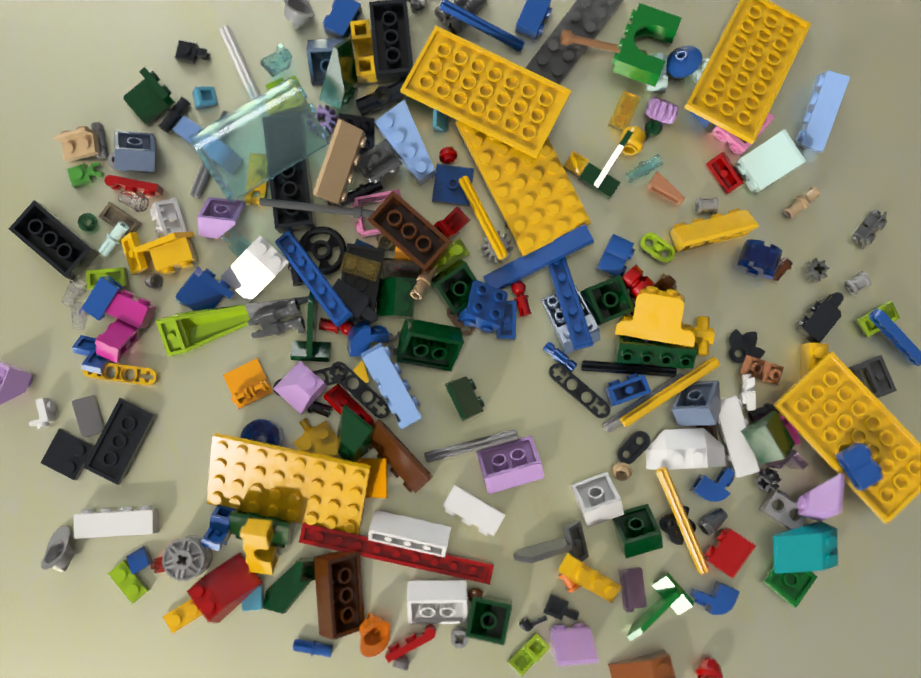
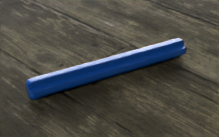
M442 0L440 10L517 51L523 49L525 44L523 40L448 0Z

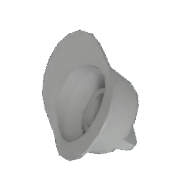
M284 0V15L295 28L298 29L300 25H305L309 18L315 16L308 0Z
M67 526L58 528L51 536L45 556L41 562L43 570L50 568L61 572L67 570L74 556V549L68 543L70 529Z

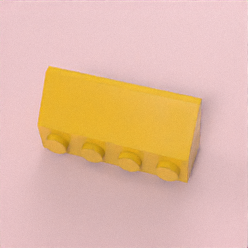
M737 208L728 211L726 215L721 213L711 215L710 219L707 220L698 218L692 220L691 224L685 225V222L676 224L669 234L675 252L679 253L746 236L759 226L747 209L740 211Z

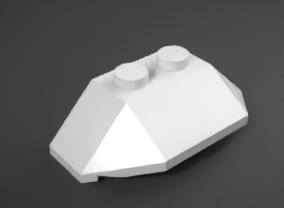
M704 428L663 430L645 450L646 469H658L663 466L667 469L726 466L724 446Z

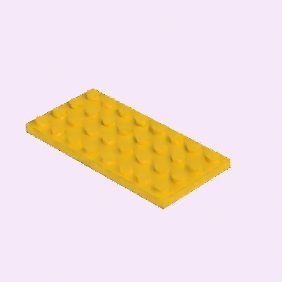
M739 0L684 108L744 141L753 144L809 31L811 23L769 0Z
M438 26L434 27L400 89L401 93L536 159L572 90Z
M456 121L455 124L523 257L584 224L586 226L591 224L548 138L536 159L460 121Z
M829 352L773 404L838 475H845L844 481L884 523L888 524L921 492V444L833 352ZM854 443L865 444L871 451L872 461L878 463L882 469L883 479L863 491L855 489L836 458L837 453Z
M215 433L212 441L207 504L214 506L219 504L242 510V512L256 513L285 521H295V523L299 524L307 523L359 535L371 465Z

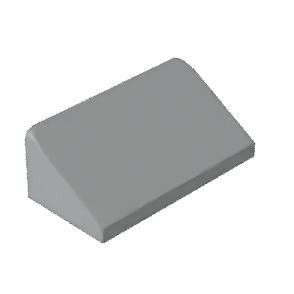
M95 395L72 400L71 403L81 436L85 438L101 433L104 429V424Z

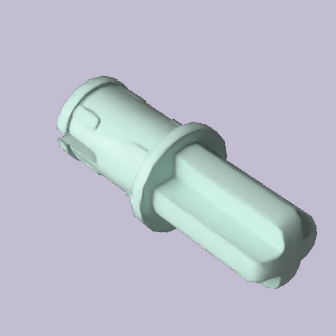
M118 221L115 228L110 233H107V239L101 245L99 252L104 256H108L115 245L121 243V239L129 230V226L122 221Z

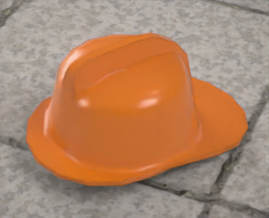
M369 613L367 619L361 623L359 627L361 637L360 652L363 656L374 657L387 647L391 628L388 621H383L381 617Z

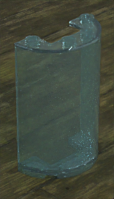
M294 78L284 80L189 136L198 155L230 203L329 144L327 137L330 134L325 126L321 127L315 116L318 114L312 103H307L305 91L302 87L299 88Z

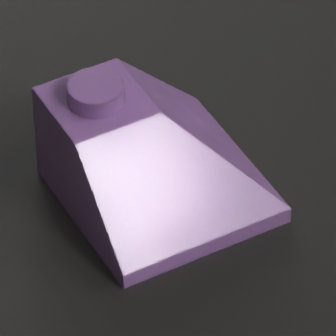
M208 197L197 216L199 236L207 238H219L236 225L245 206V201Z
M0 361L1 405L25 393L32 383V374Z
M299 361L273 389L302 415L328 386Z
M839 474L801 495L797 502L799 507L798 515L821 522L841 513L845 475Z

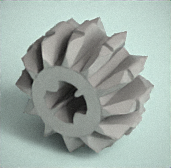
M504 233L500 239L506 251H512L513 246L509 245L512 243V239L505 240L507 234ZM484 237L483 241L486 244H481V248L486 250L482 252V255L486 256L489 254L487 261L495 258L494 263L497 264L498 257L488 238ZM508 252V256H507L508 258L511 257V253H510V252Z

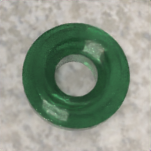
M84 213L78 218V226L85 232H91L97 227V218L91 213ZM88 220H91L90 225L87 226V225H86V222H87Z

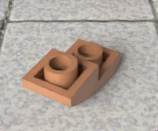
M746 355L740 373L751 374V377L778 385L784 367Z

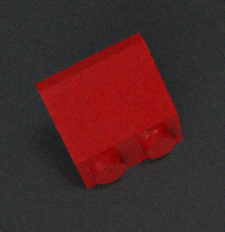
M725 527L716 535L717 540L715 543L709 545L705 550L704 558L720 572L734 578L756 545L732 529Z

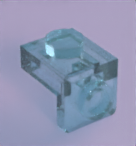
M279 44L277 45L276 52L261 59L260 64L274 77L290 68L292 55L288 49Z

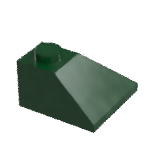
M347 405L342 408L337 430L338 454L344 460L356 462L368 453L374 428Z

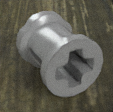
M697 197V214H701V212L717 214L719 208L718 197H713V199Z
M863 271L859 272L858 276L852 280L844 282V286L851 295H857L859 290L872 284L870 277Z
M456 627L451 632V643L455 648H464L468 644V637H465L466 629L464 627ZM456 634L459 636L463 634V640H456Z

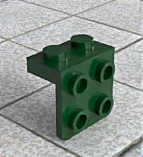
M144 67L139 72L145 79L126 93L123 99L140 120L147 125L175 102L170 97L172 92L166 85L161 86L158 83L160 78L153 70L149 72Z

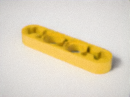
M109 363L102 374L82 370L83 374L89 378L153 386L159 380V374L154 369ZM113 366L116 369V374L113 377H109L107 369ZM129 369H133L135 372V376L131 380L126 378V372ZM150 373L153 376V379H150L149 382L146 378H140V374L149 375Z

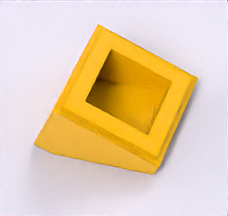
M362 360L353 369V372L366 384H369L370 380L366 365Z

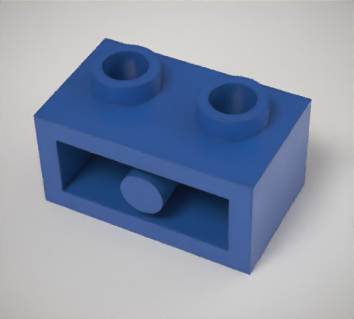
M635 373L626 376L627 380L620 383L618 379L608 383L609 387L604 389L610 405L616 406L652 393L645 374L638 376Z

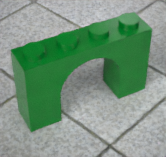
M639 3L637 10L633 9L629 21H632V23H627L623 34L626 37L621 38L618 45L620 52H615L612 63L615 64L613 72L656 87L665 60L643 53L636 46L635 40L648 36L672 44L682 17Z

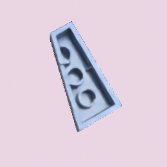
M830 70L817 75L808 108L802 120V128L796 136V146L817 153L824 151L847 88L849 76Z

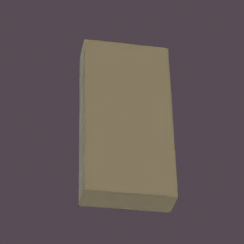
M110 201L98 216L114 228L118 221L127 224L129 230L125 235L130 232H136L142 224Z

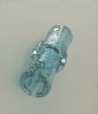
M656 154L645 162L641 161L637 167L625 172L626 179L630 178L628 182L632 183L643 175H649L650 171L663 165V160L659 154Z

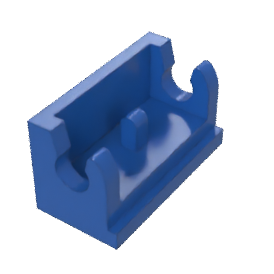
M111 276L100 277L81 309L98 321L102 320L113 298L123 286L112 279Z

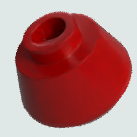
M712 658L702 660L695 671L697 678H723L720 664Z

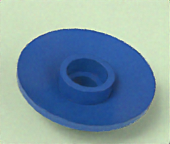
M682 46L673 50L667 57V73L677 78L693 74L701 66L703 59L701 51L694 46Z

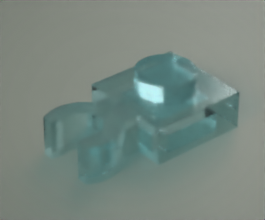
M231 228L229 231L232 233V236L226 238L222 235L221 238L225 242L232 243L229 249L239 258L251 243L243 235L237 238L236 232Z

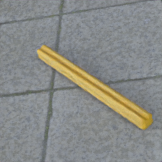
M711 357L620 418L621 423L625 427L630 426L720 366L719 360L716 357Z
M660 467L656 470V473L698 573L705 574L709 572V567L672 478L666 467Z

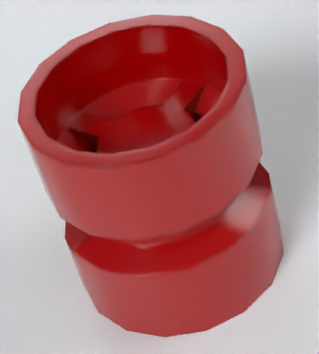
M637 264L622 277L626 289H630L629 293L635 300L640 290L655 284L648 276H643V271Z

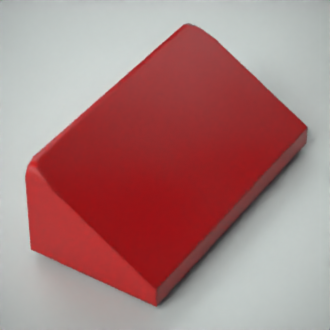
M721 152L706 163L727 194L745 183L725 152Z

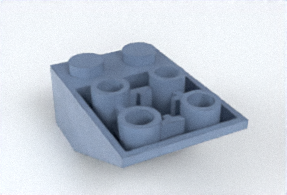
M575 285L593 343L601 340L599 327ZM556 293L541 299L565 355L574 352Z

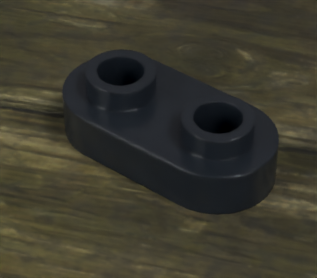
M644 431L634 432L617 449V459L621 463H633L649 447V435ZM638 437L642 438L641 444H637L636 439ZM624 451L629 452V456L627 458L623 457Z

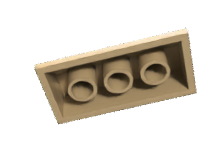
M338 119L313 191L315 196L340 206L342 202L346 201L348 196L347 186L352 183L354 166H358L360 161V148H364L367 140L362 129Z

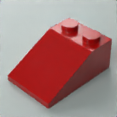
M239 552L200 578L186 592L208 622L220 623L263 581L257 573L249 571L245 557Z

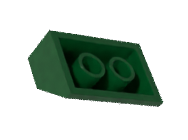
M406 318L400 331L396 361L451 371L464 344L461 329L459 327Z
M239 509L230 512V534L236 535L235 538L243 540L240 536L241 529L246 525L248 518L272 521L274 535L271 542L274 543L273 546L285 548L286 545L288 546L292 543L295 521H285L256 513L242 512Z

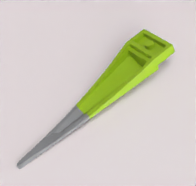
M309 296L296 298L298 304L307 302ZM289 299L176 313V315L156 319L155 322L169 357L188 352L248 325L247 321L253 317L266 313L270 309L286 307Z

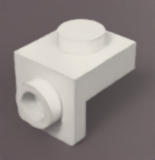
M49 398L35 400L40 419L29 422L30 426H37L38 429L50 426V422L56 421L54 413L56 410L55 404Z

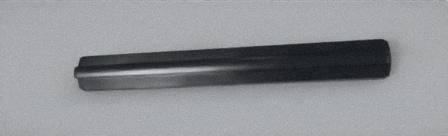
M587 360L582 361L581 364L582 371L622 374L637 373L638 375L675 377L677 375L676 367L642 366L640 364Z

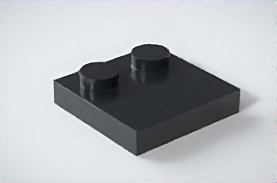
M59 428L41 464L72 480H78L95 445Z

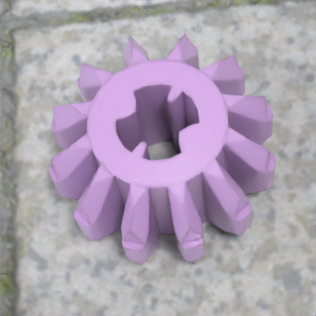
M653 97L648 102L645 113L654 120L671 124L677 118L679 107L670 101Z
M318 104L317 110L312 107L313 114H307L309 118L307 125L311 126L310 131L312 133L316 132L317 136H320L323 132L324 136L327 137L328 131L333 134V128L336 127V121L339 119L338 115H335V109L329 110V105L327 104L324 108H322L321 104Z

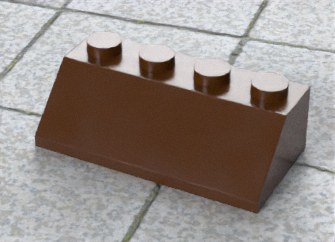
M378 419L372 425L374 431L369 448H374L378 452L376 455L378 458H387V463L392 467L389 470L396 478L400 476L405 481L403 485L409 492H418L433 478V475L387 425Z
M360 551L330 552L315 556L314 569L319 635L335 640L358 632L361 623L365 620Z

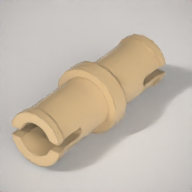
M810 187L808 191L802 196H797L795 201L784 209V214L788 218H794L796 214L802 209H807L809 204L820 196V191L816 187Z
M436 266L429 274L423 270L422 274L417 277V283L410 292L412 298L416 300L422 299L425 290L430 287L431 280L437 272Z

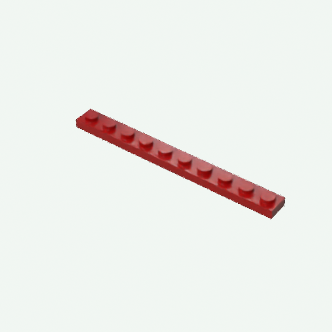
M303 523L299 543L340 552L360 551V556L489 585L494 564L451 554H445V557L370 541L368 536L309 525L307 523Z

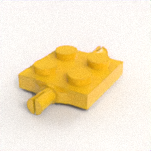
M306 418L299 422L305 432L293 442L298 450L338 459L341 457L338 454L337 436L326 420L314 427H311Z

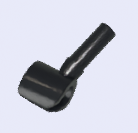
M546 615L532 622L525 618L519 622L522 630L529 632L534 626L548 619Z

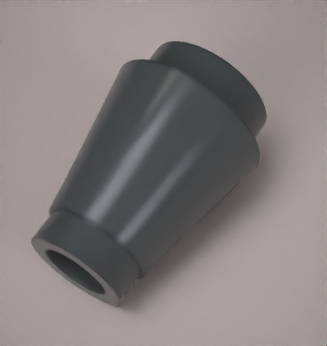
M719 508L700 519L699 528L707 536L714 535L726 518H728V515L723 509Z

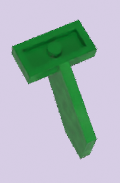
M668 572L653 582L652 586L660 594L661 598L632 624L627 635L630 641L643 634L669 607L677 615L693 607L694 601Z

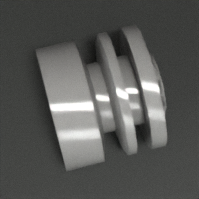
M189 535L173 541L166 547L162 558V565L165 572L171 578L177 581H188L204 573L209 568L212 562L213 551L210 548L200 546L202 537ZM184 556L188 557L186 562H183L182 560Z

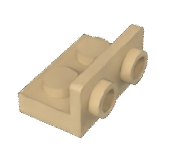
M79 126L76 130L62 131L61 134L54 136L56 141L62 142L64 161L71 162L100 154L98 133L87 126Z

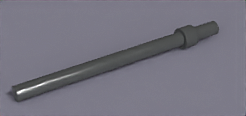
M260 198L259 206L350 215L353 218H369L375 211L361 209V207L357 206L348 208Z

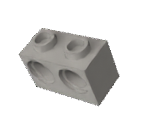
M771 490L758 510L789 530L801 527L807 517L798 515V501L794 500L792 502L788 499L789 495L781 490H777V492ZM778 499L780 505L777 509H774L773 502ZM795 510L796 517L792 520L790 518L791 511Z

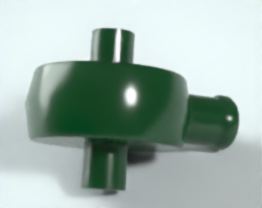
M653 118L647 121L645 124L646 141L650 136H657L661 133L663 128L661 122Z

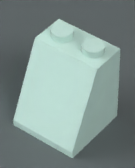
M784 129L741 157L735 164L738 173L747 181V187L756 195L793 172L806 160Z

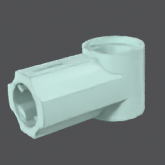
M664 53L651 54L653 57L665 60L656 87L646 84V91L665 93L668 83V76L666 75L667 55H664Z

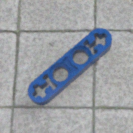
M875 308L869 314V319L909 362L919 367L921 365V351L885 312Z

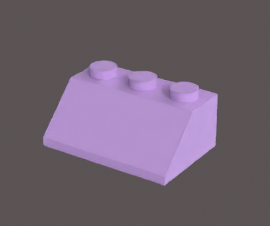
M532 436L476 451L488 494L545 478L542 463Z

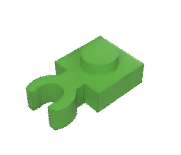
M93 162L88 167L87 164L83 163L67 169L72 187L78 188L93 183L92 177L94 176L97 178L103 177L105 174L102 171L96 172V168L102 165L99 162Z

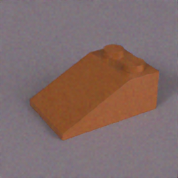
M665 650L608 664L611 678H676L670 655Z

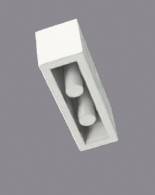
M455 484L443 503L445 512L452 516H455V514L462 517L461 521L469 526H472V524L479 527L478 531L485 536L489 534L494 536L505 517V514Z

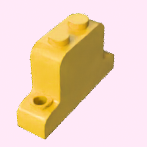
M653 286L640 290L636 298L634 316L623 315L617 323L615 332L617 335L694 347L696 338L695 328L682 322L685 297L678 293L677 290L667 289L666 291H661Z

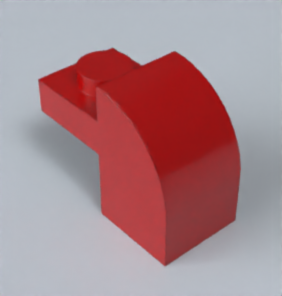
M455 207L443 220L437 221L433 226L452 241L471 220L459 207Z

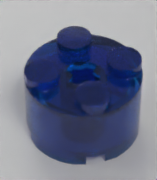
M746 240L736 267L746 270V274L751 277L762 275L773 279L781 259L782 250L773 244L770 247L765 246V242L761 240Z
M257 419L250 422L243 428L240 436L243 439L281 447L284 442L282 428L276 422L267 419ZM264 435L266 441L262 442L259 437Z

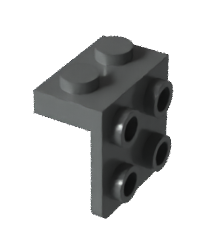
M385 139L359 154L361 157L358 168L369 183H377L383 179V175L389 172L391 174L399 170L402 162L395 156L388 141Z

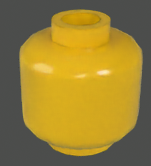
M629 126L622 131L619 143L628 130L633 132L622 151L628 155H634L643 149L646 134L638 126Z

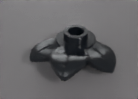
M735 329L730 334L729 344L731 348L728 355L731 361L742 363L746 355L758 359L764 355L765 351L763 349L755 347L757 332H747L742 335ZM736 350L741 353L740 357H736Z
M683 506L688 517L689 507ZM671 511L670 514H665L661 517L659 525L662 531L668 534V538L672 543L682 545L684 537L674 513ZM689 519L692 529L695 532L696 525L691 519Z

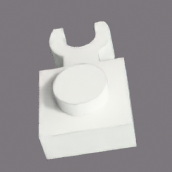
M743 374L744 386H742V393L739 394V399L748 411L756 410L755 378L751 377V374Z

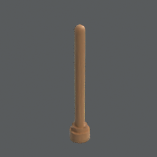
M563 29L560 38V44L568 46L569 44L576 43L620 52L617 44L576 36L575 33H572V30Z

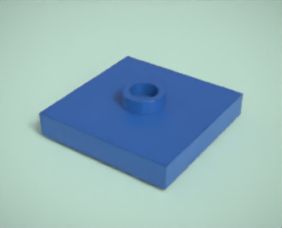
M437 164L432 202L469 206L470 203L459 184V179L463 176H468L472 184L474 168Z

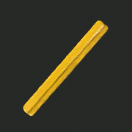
M468 176L461 177L459 184L498 259L506 258L508 252Z

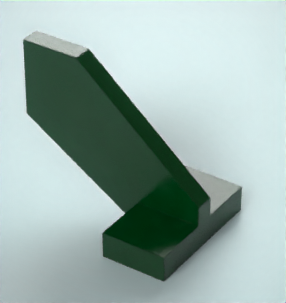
M630 130L626 132L603 170L588 163L578 180L610 200L621 182L608 175V172L633 132Z
M311 291L308 299L307 340H293L290 357L291 360L330 362L331 342H316L318 301Z
M300 558L296 560V563L266 590L263 609L281 614L286 613L309 583L315 580L314 558Z

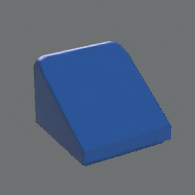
M144 546L126 556L132 575L153 564Z

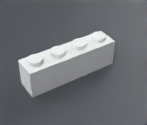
M737 396L720 399L721 411L716 425L722 445L724 446L729 469L735 472L732 477L738 478L760 472V462L741 430L749 426L747 419L742 414L743 404Z
M152 505L139 506V510H132V506L120 507V511H113V508H101L100 512H93V509H83L80 514L74 515V539L144 535L159 532L158 508L152 509Z
M375 510L369 529L368 540L445 557L451 527L444 524L430 523L423 519L417 520L408 518L405 515H395L387 511Z

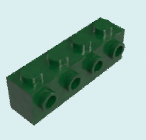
M617 335L614 352L616 362L622 364L693 369L698 349L696 342L694 347Z

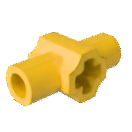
M698 316L697 327H694L696 330L695 342L698 349L697 356H708L709 345H713L715 332L714 328H710V317Z

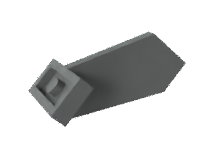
M574 520L563 527V538L524 547L513 555L514 560L534 563L568 552V554L583 562L589 557L581 521Z

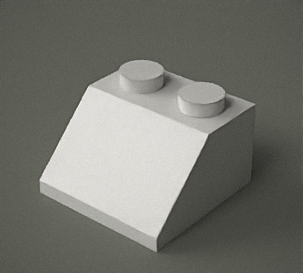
M607 472L571 485L587 528L624 515L621 498Z

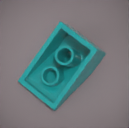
M817 521L773 535L774 572L823 571L838 566L837 528L822 521Z

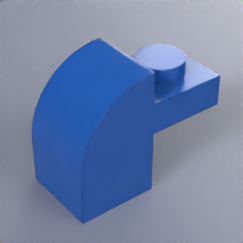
M368 320L355 324L350 329L347 338V350L350 357L361 356L362 352L370 349V342H389L390 334L387 328L381 325L370 327Z
M723 467L714 481L700 474L690 488V491L708 501H722L731 494L725 487L731 485L734 480L732 476L735 472Z
M218 504L211 514L209 529L202 537L200 546L220 551L223 545H227L231 536L230 512L237 509Z
M716 581L711 595L692 588L690 596L695 598V603L706 606L705 610L708 613L723 615L734 607L740 591Z

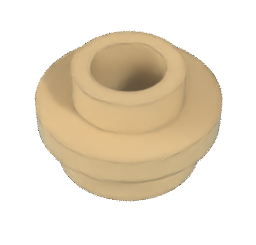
M617 463L613 466L612 471L617 480L625 481L632 475V468L626 463Z

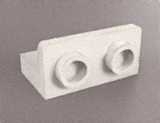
M176 198L153 203L150 209V217L152 221L155 220L157 238L175 232H187Z

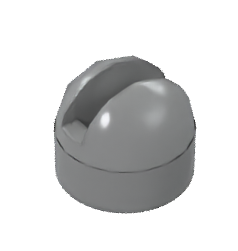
M149 273L145 276L144 282L146 286L157 289L162 283V278L157 273Z
M402 655L394 660L393 667L408 670L409 659L407 656Z

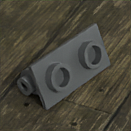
M876 209L870 211L863 221V224L868 227L860 225L853 233L852 241L855 243L861 242V249H864L867 244L870 245L874 241L875 233L878 229L882 230L887 223L886 211L883 215H880L881 212Z

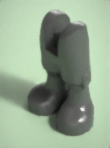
M453 0L452 3L475 14L487 0ZM440 6L434 10L435 16L441 23L447 22V27L451 33L457 36L462 33L463 21L454 16L451 17L450 14L440 10Z
M295 297L288 300L286 307L270 309L268 312L247 321L248 326L261 323L263 329L251 333L252 338L279 336L286 330L295 329L298 333L306 332L302 315L284 322L279 321L284 317L301 314L300 306Z

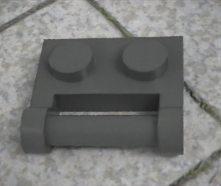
M882 355L848 367L865 385L859 371L864 369L874 392L873 395L876 398L897 391Z

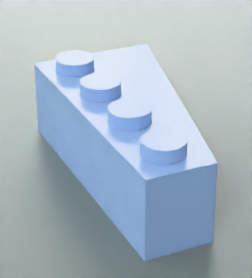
M404 99L375 120L374 123L377 131L384 140L388 141L393 152L421 187L435 176V169Z
M379 343L362 352L361 357L374 381L377 382L382 396L386 398L392 414H395L400 429H403L422 418L417 408L420 404L415 395L411 397L408 391L411 387L407 380L401 379L399 374L402 371L397 362L392 363L390 357L393 355L388 346L384 347L382 343Z

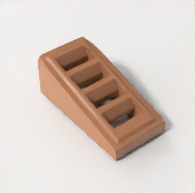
M658 171L655 172L646 187L648 190L678 206L685 200V197Z

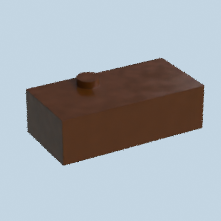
M394 191L389 194L367 219L372 226L427 274L454 246L444 234Z

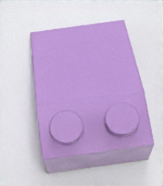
M585 622L573 623V626L556 624L554 628H549L551 652L557 666L599 663L591 628L589 625H585Z

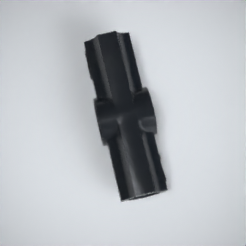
M406 78L387 87L380 86L375 92L355 100L361 116L381 108H389L394 102L408 97L400 91ZM388 94L387 99L380 100L382 95Z

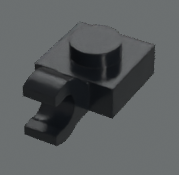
M179 40L175 54L177 61L195 64L196 59L209 61L210 53H207V49L199 48L197 43Z
M551 593L543 610V613L561 621L563 616L577 621L580 614L579 611L567 607L569 601Z

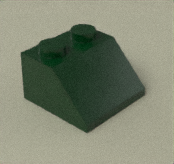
M459 259L434 276L431 280V285L448 309L455 315L467 307L472 283L477 279L468 264Z
M621 275L588 287L580 292L598 326L635 311Z
M393 277L380 280L376 308L379 317L414 319L415 299L412 298L410 292L417 283L415 278Z
M648 504L625 510L624 515L612 519L625 558L663 548L662 533Z
M473 596L465 637L505 645L512 601L494 597Z

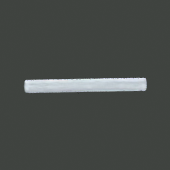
M227 25L221 27L222 37L255 109L258 111L265 108V104L231 29Z

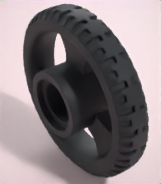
M319 226L310 229L301 237L299 242L306 251H311L314 257L320 261L318 268L324 275L334 273L344 264L347 246L343 237L336 230L330 227ZM317 234L330 235L328 241L317 240L314 243L310 241V238ZM340 246L338 260L333 265H330L328 261L333 255L332 248ZM326 247V253L318 255L319 248Z

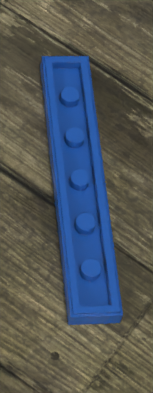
M584 224L560 236L550 244L488 273L483 278L486 284L503 289L593 243L594 239Z
M288 229L275 241L276 245L335 326L339 327L353 315L292 231Z
M566 257L548 265V269L575 351L593 346V340Z

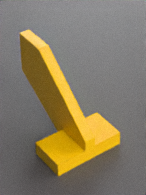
M193 231L171 233L143 245L140 244L137 232L127 234L121 239V243L131 275H138L148 268L145 257L151 255L149 249L183 237L191 240L195 237Z

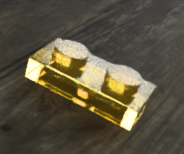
M623 91L608 126L621 132L627 128L641 98Z
M345 252L339 271L377 282L382 263Z

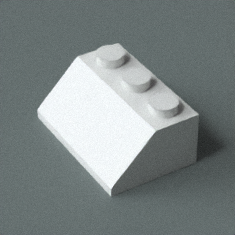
M467 580L408 581V624H467Z

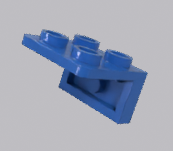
M197 267L178 291L176 298L193 311L213 309L223 296L230 299L234 293L230 290L231 285L224 280L220 282L216 280V275L207 268L204 271Z
M475 280L472 283L467 308L459 313L458 321L463 322L466 326L479 328L484 333L494 332L502 327L508 297L507 292Z

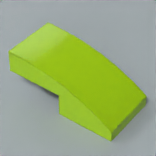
M535 633L510 657L507 663L520 676H523L551 647Z

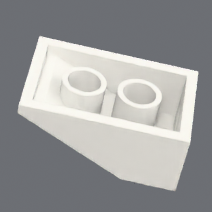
M260 235L221 275V278L231 285L247 302H250L289 262Z

